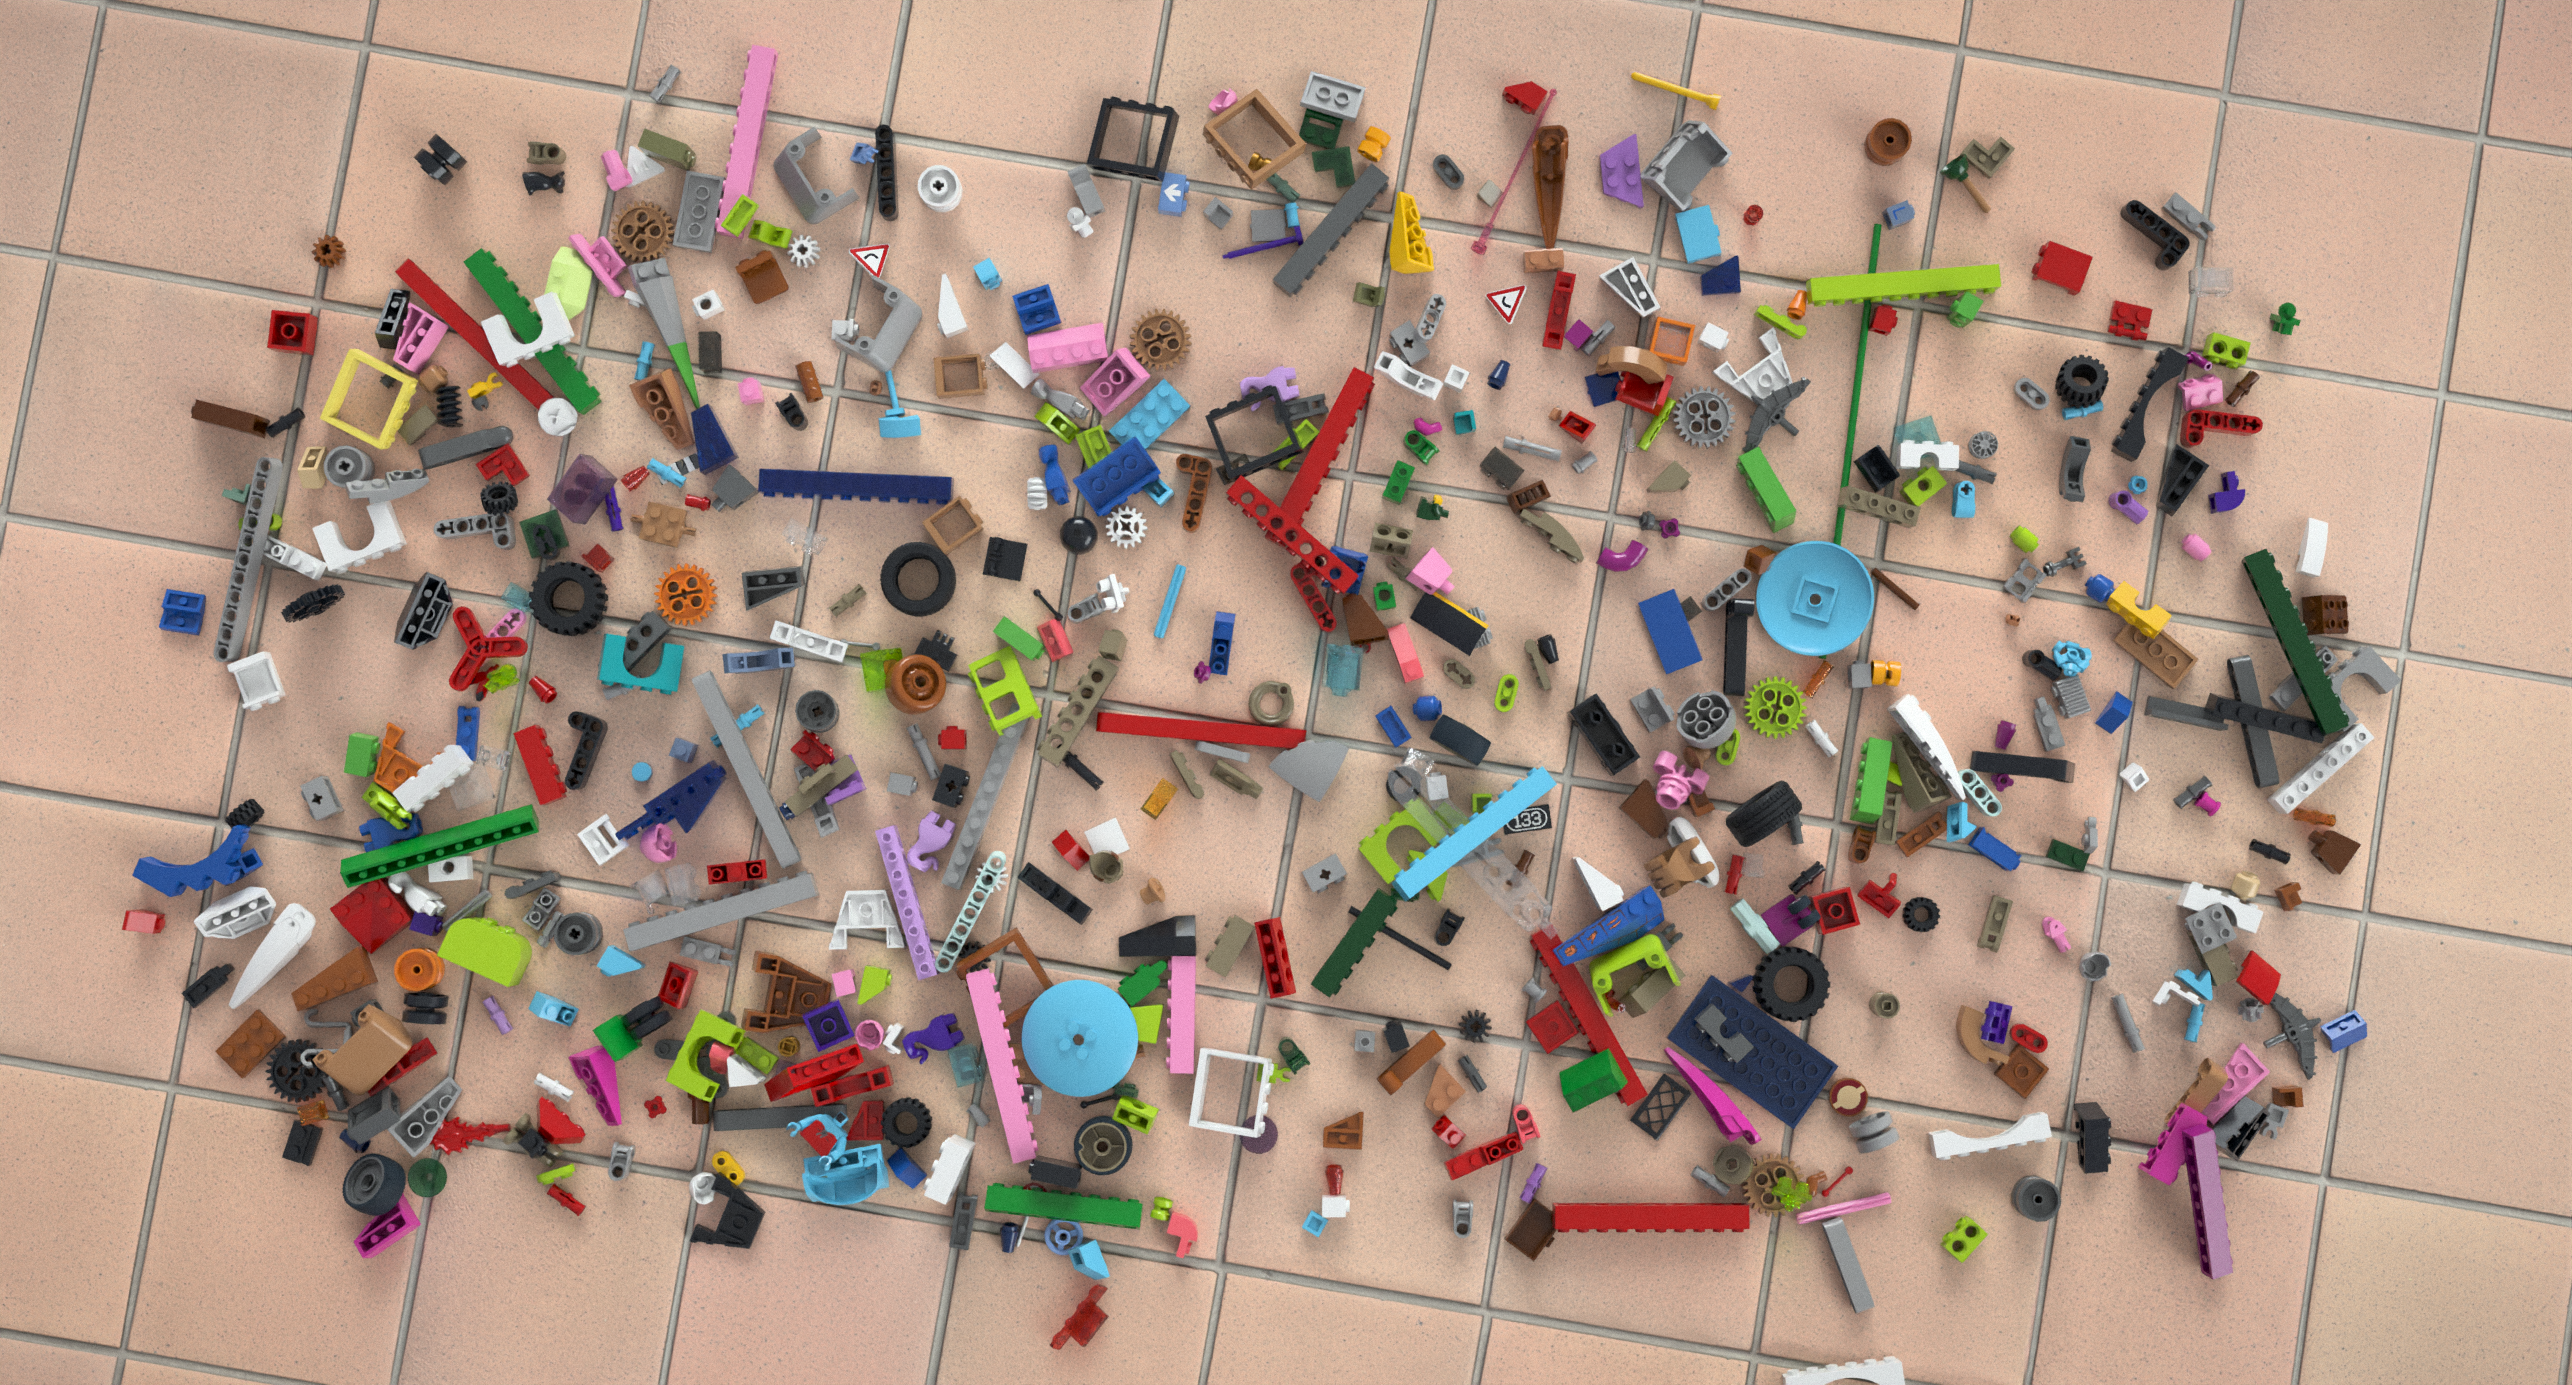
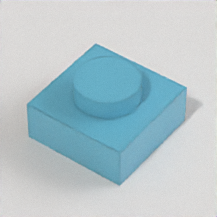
M1311 1209L1302 1228L1319 1237L1328 1219Z

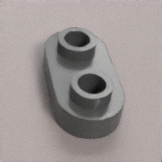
M1441 154L1434 159L1433 169L1448 188L1453 190L1459 189L1464 183V175L1447 155ZM1444 163L1446 167L1440 168L1439 164ZM1451 178H1457L1458 182L1452 183Z

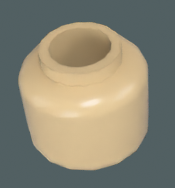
M2245 870L2242 873H2237L2231 885V890L2236 894L2235 897L2244 901L2247 898H2254L2260 886V880L2257 878L2258 875Z

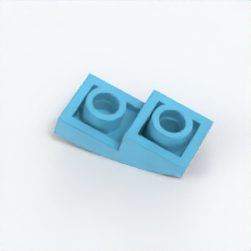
M897 415L878 418L881 437L901 438L921 435L920 418L918 415L899 418Z

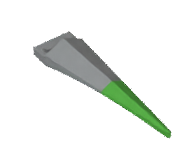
M661 258L630 265L628 270L633 286L656 324L681 374L694 406L698 409L700 404L675 286L666 260Z

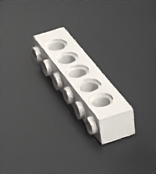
M2362 723L2353 724L2267 799L2268 802L2279 814L2290 813L2373 740L2374 736Z

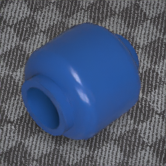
M2098 574L2095 577L2090 576L2085 584L2087 587L2086 594L2100 603L2104 600L2108 601L2110 595L2116 590L2113 588L2114 582L2102 574Z
M1420 696L1416 703L1413 704V714L1417 715L1420 721H1435L1442 715V703L1435 696Z

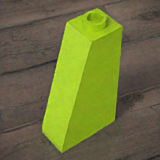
M1164 1004L1129 1007L1137 1024L1138 1041L1157 1043Z

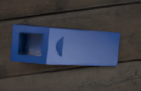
M1216 612L1209 661L1211 673L1227 675L1236 614Z

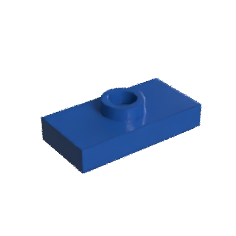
M1392 706L1375 715L1395 748L1412 738Z

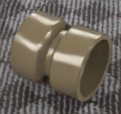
M1877 992L1870 998L1869 1007L1876 1016L1889 1019L1897 1015L1900 1003L1893 994Z

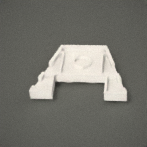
M1774 327L1758 338L1770 355L1739 377L1728 361L1712 372L1752 402H1754L1751 398L1752 394L1764 399L1771 394V390L1776 391L1783 388L1787 382L1793 383Z
M886 890L846 891L838 921L833 931V937L829 944V950L847 949V929L886 928L887 948H905V942Z

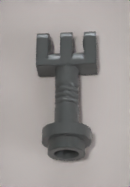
M2076 547L2066 552L2068 558L2054 564L2051 561L2045 563L2043 572L2047 576L2053 577L2057 575V570L2072 565L2074 570L2087 563L2086 561L2078 563V559L2084 556L2083 554L2075 556L2074 553L2081 550L2080 547Z

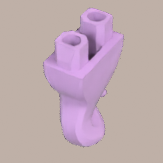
M1280 366L1271 370L1264 377H1247L1240 382L1242 399H1245L1244 397L1250 394V389L1261 392L1264 387L1269 385L1279 388L1284 402L1298 397V385L1287 387L1286 380L1296 379L1295 368ZM1274 396L1267 398L1270 401L1276 402ZM1261 401L1255 403L1251 407V411H1254L1257 408H1259L1261 405Z
M933 810L925 818H922L918 827L919 839L907 854V863L923 872L928 871L932 864L933 869L938 871L939 862L934 856H929L924 861L920 860L919 856L946 847L952 840L956 823L948 819L943 827L936 825L941 815Z

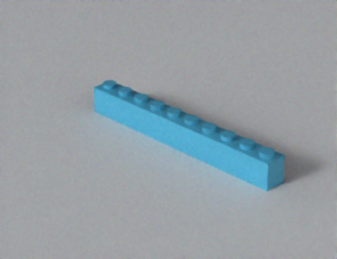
M1542 766L1537 770L1534 767L1526 774L1528 778L1524 781L1520 778L1512 784L1513 789L1511 791L1504 790L1499 794L1497 802L1493 803L1490 801L1483 807L1484 812L1480 815L1476 812L1468 818L1470 822L1466 826L1460 824L1453 830L1455 832L1453 836L1449 837L1446 835L1439 841L1440 846L1436 849L1432 846L1424 852L1425 857L1422 860L1416 858L1409 864L1411 867L1405 872L1402 869L1394 875L1396 880L1391 884L1405 902L1557 785L1545 768Z

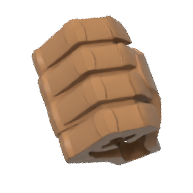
M1692 837L1660 853L1644 864L1646 871H1651L1648 873L1650 880L1656 879L1653 883L1654 887L1657 890L1662 889L1659 893L1663 898L1678 892L1684 885L1701 879L1715 869L1711 861L1698 864L1692 860L1691 851L1700 843L1698 837Z

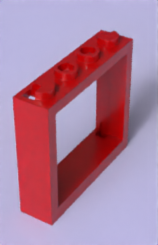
M854 1044L788 1067L767 1081L764 1086L770 1102L841 1078L862 1064L864 1059L858 1044Z

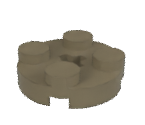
M1738 1145L1719 1149L1713 1159L1716 1176L1721 1181L1731 1185H1740L1746 1181L1752 1172L1754 1163L1748 1151ZM1736 1160L1737 1167L1730 1170L1729 1162Z

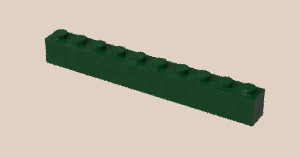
M2266 548L2244 557L2241 562L2322 736L2324 737L2345 729L2349 726V717L2345 711H2342L2340 707L2341 700L2338 694H2334L2331 688L2333 686L2331 678L2328 675L2326 676L2323 671L2325 667L2322 659L2317 658L2315 654L2316 646L2312 640L2309 641L2306 634L2308 629L2304 622L2301 623L2298 617L2300 615L2299 610L2290 600L2292 598L2290 590L2287 587L2285 588L2282 583L2283 576L2281 571L2276 570L2274 566L2275 558L2271 552L2268 553Z

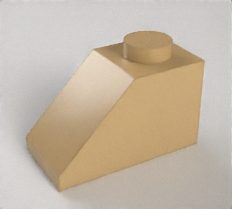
M326 446L306 448L297 469L303 488L317 489L323 487L327 478L324 473V462L327 456Z

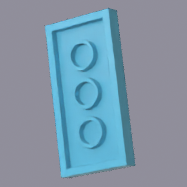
M1163 379L1117 422L1109 432L1121 445L1136 436L1146 450L1191 406Z

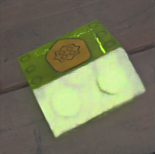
M901 648L860 653L866 691L872 693L885 690V678L889 669L903 658Z

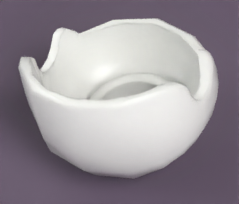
M701 1172L690 1181L689 1193L697 1203L705 1205L714 1200L715 1191L711 1190L716 1177L713 1174Z

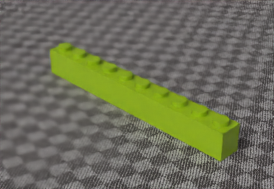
M1999 264L1810 278L1806 281L1808 305L1814 304V307L1826 306V303H1833V306H1839L1851 301L1852 304L1864 303V300H1871V303L1882 302V299L1899 301L1904 297H1908V300L1920 299V296H1927L1928 299H1932L1946 294V297H1954L1958 293L1966 292L1975 295L1976 292L1993 294L1995 290L2001 287Z

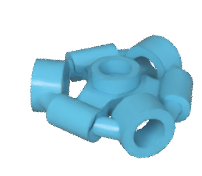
M2058 641L2051 650L2054 652L2052 657L2057 666L2064 670L2063 673L2066 676L2071 677L2075 676L2078 672L2083 673L2090 665L2089 660L2092 658L2090 649L2082 648L2077 643L2070 641L2062 643ZM2065 647L2067 649V652L2061 655L2060 652Z

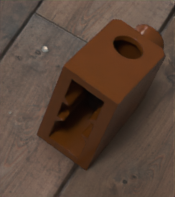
M2314 830L2308 837L2311 842L2316 844L2311 851L2312 855L2330 873L2335 875H2341L2361 846L2360 843L2335 831H2325L2322 835Z

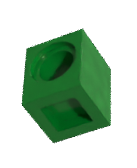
M1388 582L1376 583L1377 587H1373L1376 610L1382 611L1396 608L1393 585H1388ZM1381 591L1389 593L1390 598L1387 601H1382L1379 598Z

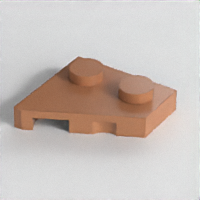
M1439 1064L1424 1104L1439 1118L1466 1091Z

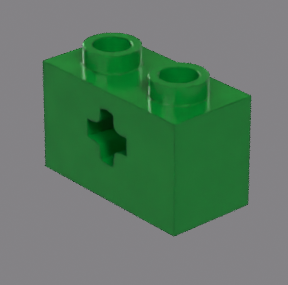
M1397 460L1382 498L1400 505L1415 467Z

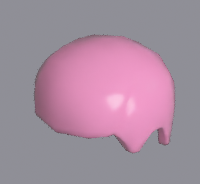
M1230 88L1228 89L1230 92L1222 90L1209 104L1208 108L1216 115H1220L1237 103L1236 93Z
M864 1020L855 1029V1039L860 1047L872 1051L878 1048L884 1040V1029L877 1021Z

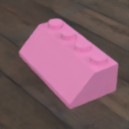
M1103 323L1027 335L1033 373L1105 362L1109 358Z

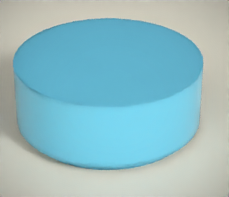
M639 762L633 766L632 776L637 781H647L652 776V768L647 763Z

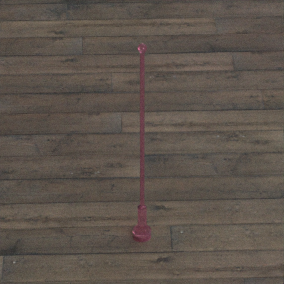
M1554 88L1550 90V96L1490 221L1486 223L1479 240L1474 241L1470 248L1475 253L1484 255L1487 250L1485 243L1494 226L1493 222L1551 100L1557 94V90Z

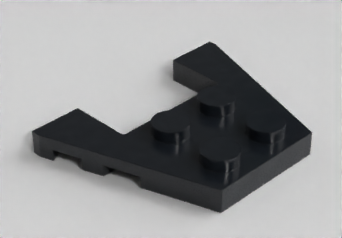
M719 1172L711 1190L729 1197L717 1229L713 1231L697 1224L689 1241L692 1243L704 1242L710 1245L722 1244L728 1247L749 1249L766 1212L723 1173Z

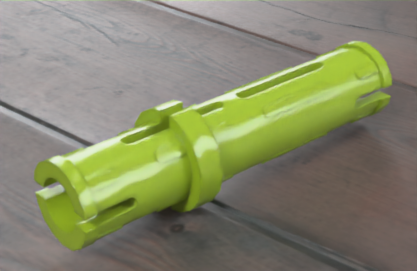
M1666 397L1659 416H1654L1636 445L1639 449L1645 452L1648 451L1665 421H1668V416L1677 403L1675 400Z

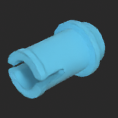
M1296 203L1285 204L1284 211H1286L1288 228L1300 225L1297 212L1299 206Z

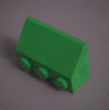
M1609 1048L1559 1072L1563 1096L1572 1112L1578 1111L1621 1090L1628 1083Z

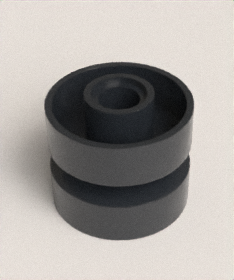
M435 134L427 142L434 151L433 154L422 148L414 158L434 180L438 179L446 186L454 176L445 165H450L455 170L460 171L467 161L439 135Z

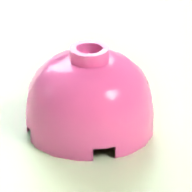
M664 823L649 827L641 837L640 851L642 854L655 863L667 862L675 858L677 843L676 840L673 843L671 841L670 835H673L672 830Z

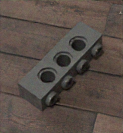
M655 611L645 613L641 618L642 621L637 626H632L627 632L623 663L628 672L673 629ZM646 627H650L652 630L651 635L648 637L644 635ZM636 640L638 643V647L636 650L632 651L630 648V644L632 641Z

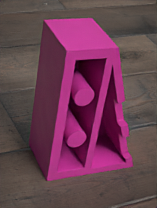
M404 1194L394 1208L383 1215L375 1216L354 1240V1244L362 1258H374L421 1225Z

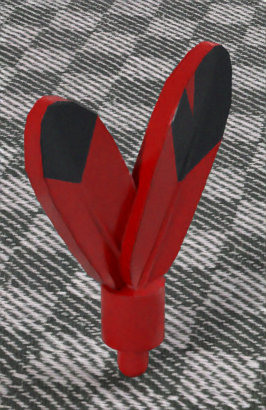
M498 664L494 667L491 666L487 671L478 672L470 685L479 683L475 694L478 702L486 697L492 676L499 667Z

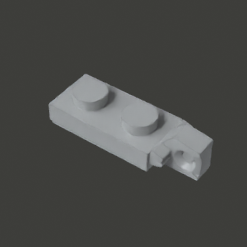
M2045 697L2034 699L2037 709L2033 710V717L2045 752L2065 746L2052 706L2047 705Z

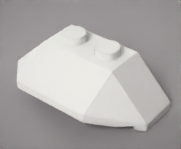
M249 886L215 901L194 920V923L204 937L213 936L235 939L269 924L276 902L266 888Z

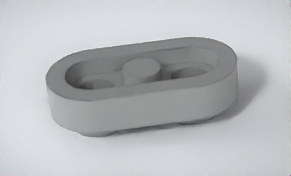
M2021 378L2014 384L2015 394L2032 409L2042 410L2048 406L2050 401L2049 395L2031 379ZM2021 385L2026 387L2025 392L2021 391ZM2036 398H2039V399H2040V401H2041L2040 404H2037V403L2035 402V399H2036Z

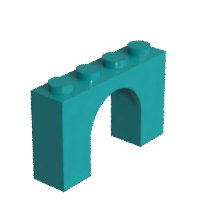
M604 634L597 680H602L601 684L613 686L614 682L621 683L622 688L633 689V685L641 686L640 690L652 692L654 688L660 689L661 694L671 695L672 691L677 692L685 646L662 643L659 665L655 672L648 677L637 678L626 670L623 663L626 637Z

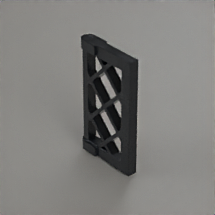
M1663 1073L1630 1121L1651 1135L1654 1140L1658 1141L1692 1093ZM1665 1081L1670 1084L1671 1090L1659 1092ZM1680 1091L1684 1095L1675 1104L1674 1092ZM1671 1093L1673 1104L1662 1106L1660 1094ZM1658 1095L1659 1106L1648 1108V1104L1653 1097ZM1674 1106L1668 1118L1664 1119L1662 1108ZM1660 1108L1662 1120L1650 1121L1649 1110ZM1646 1110L1648 1122L1642 1123L1638 1118ZM1662 1122L1663 1125L1657 1133L1652 1130V1123Z

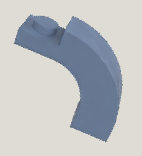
M793 648L722 654L724 674L756 673L795 667Z

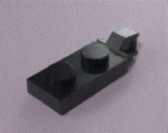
M231 963L225 964L221 968L216 966L207 971L181 994L193 1008H197L229 980L227 976L235 968Z

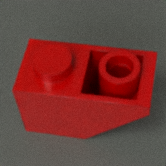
M1530 81L1505 87L1502 96H1504L1508 103H1515L1520 106L1521 111L1524 113L1535 115L1548 91Z

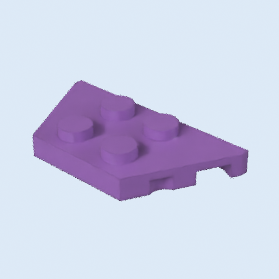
M1633 134L1599 156L1602 188L1604 195L1615 197L1622 202H1628L1636 205L1638 208H1643L1637 135Z

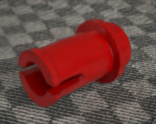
M687 494L685 506L698 508L704 512L710 509L711 500L706 496L702 498Z

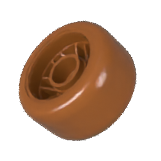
M920 654L909 655L897 661L889 669L885 678V692L891 704L899 711L911 715L922 714L937 706L943 699L946 692V677L940 665L932 658Z

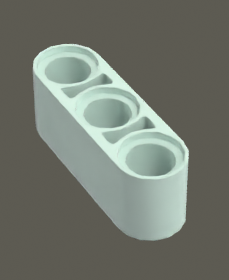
M1970 769L1958 771L1964 793L1978 810L1987 817L1999 815L2002 810L2001 803L1979 776ZM1964 773H1967L1970 777L1968 783L1962 780ZM1976 788H1980L1982 791L1980 798L1975 796ZM1990 802L1995 808L1992 813L1987 810V805Z

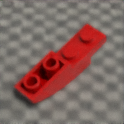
M1515 1131L1462 1152L1458 1156L1445 1161L1444 1165L1450 1179L1453 1181L1486 1165L1494 1164L1524 1150Z

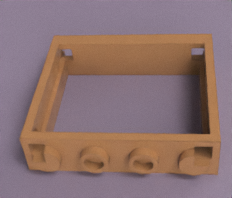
M1255 89L1212 119L1203 128V136L1206 138V142L1215 148L1217 155L1220 158H1224L1230 170L1235 171L1239 175L1241 182H1245L1251 190L1303 154L1306 146L1303 139L1258 89ZM1251 105L1290 147L1255 173L1248 168L1216 131V129Z

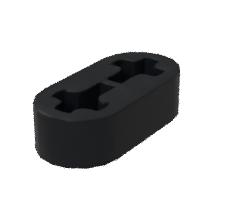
M545 525L536 526L533 530V537L540 554L547 560H555L560 555V549L552 530ZM541 529L547 531L544 534L546 541H544L543 537L538 536L541 533ZM547 544L550 548L554 549L552 556L546 554L548 551Z

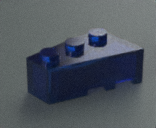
M706 404L691 412L700 473L707 475L739 458L711 405Z

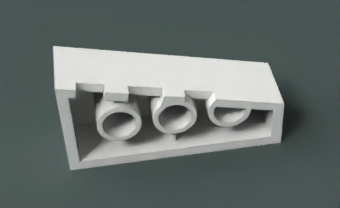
M447 745L444 748V753L437 754L431 759L433 762L431 765L423 766L418 770L416 778L415 776L410 777L393 792V795L406 811L416 812L424 807L423 803L437 797L443 787H450L455 783L454 779L459 775L463 776L471 770L469 767L474 763L460 745Z

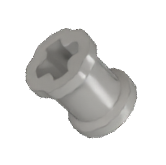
M1531 978L1521 989L1534 998L1535 1003L1547 992L1545 988L1542 989L1535 982L1534 978Z

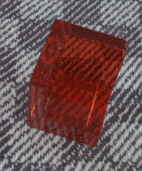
M596 544L588 554L583 553L581 555L594 569L601 573L615 560L599 544Z

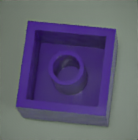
M839 999L802 1015L818 1052L855 1036Z

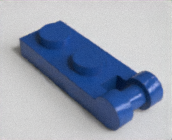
M459 706L457 710L456 745H460L472 761H476L480 708L472 707L471 709L466 708V706ZM466 716H471V722H466Z

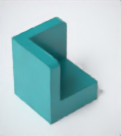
M1473 410L1453 414L1456 435L1475 432L1476 424Z

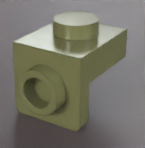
M1358 282L1356 283L1353 302L1369 307L1381 306L1385 299V287H1374Z

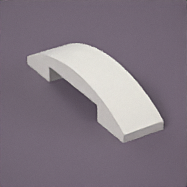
M777 620L770 635V639L842 663L849 645Z

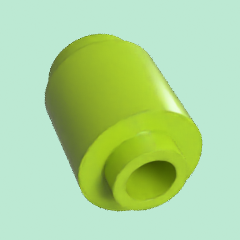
M2020 525L2009 536L2012 542L2025 553L2028 551L2032 553L2039 545L2037 543L2039 539L2026 527H2021Z

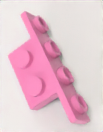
M581 234L570 235L568 239L572 243L573 248L581 254L584 262L592 268L596 277L607 287V291L614 297L624 296L626 291L616 278L627 265L604 236L599 237L590 246Z

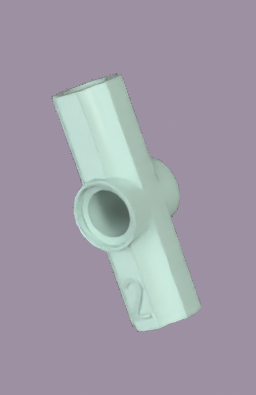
M1743 898L1732 905L1730 910L1742 923V928L1752 939L1754 938L1766 954L1777 948L1780 943L1768 930L1765 921L1758 914H1755Z

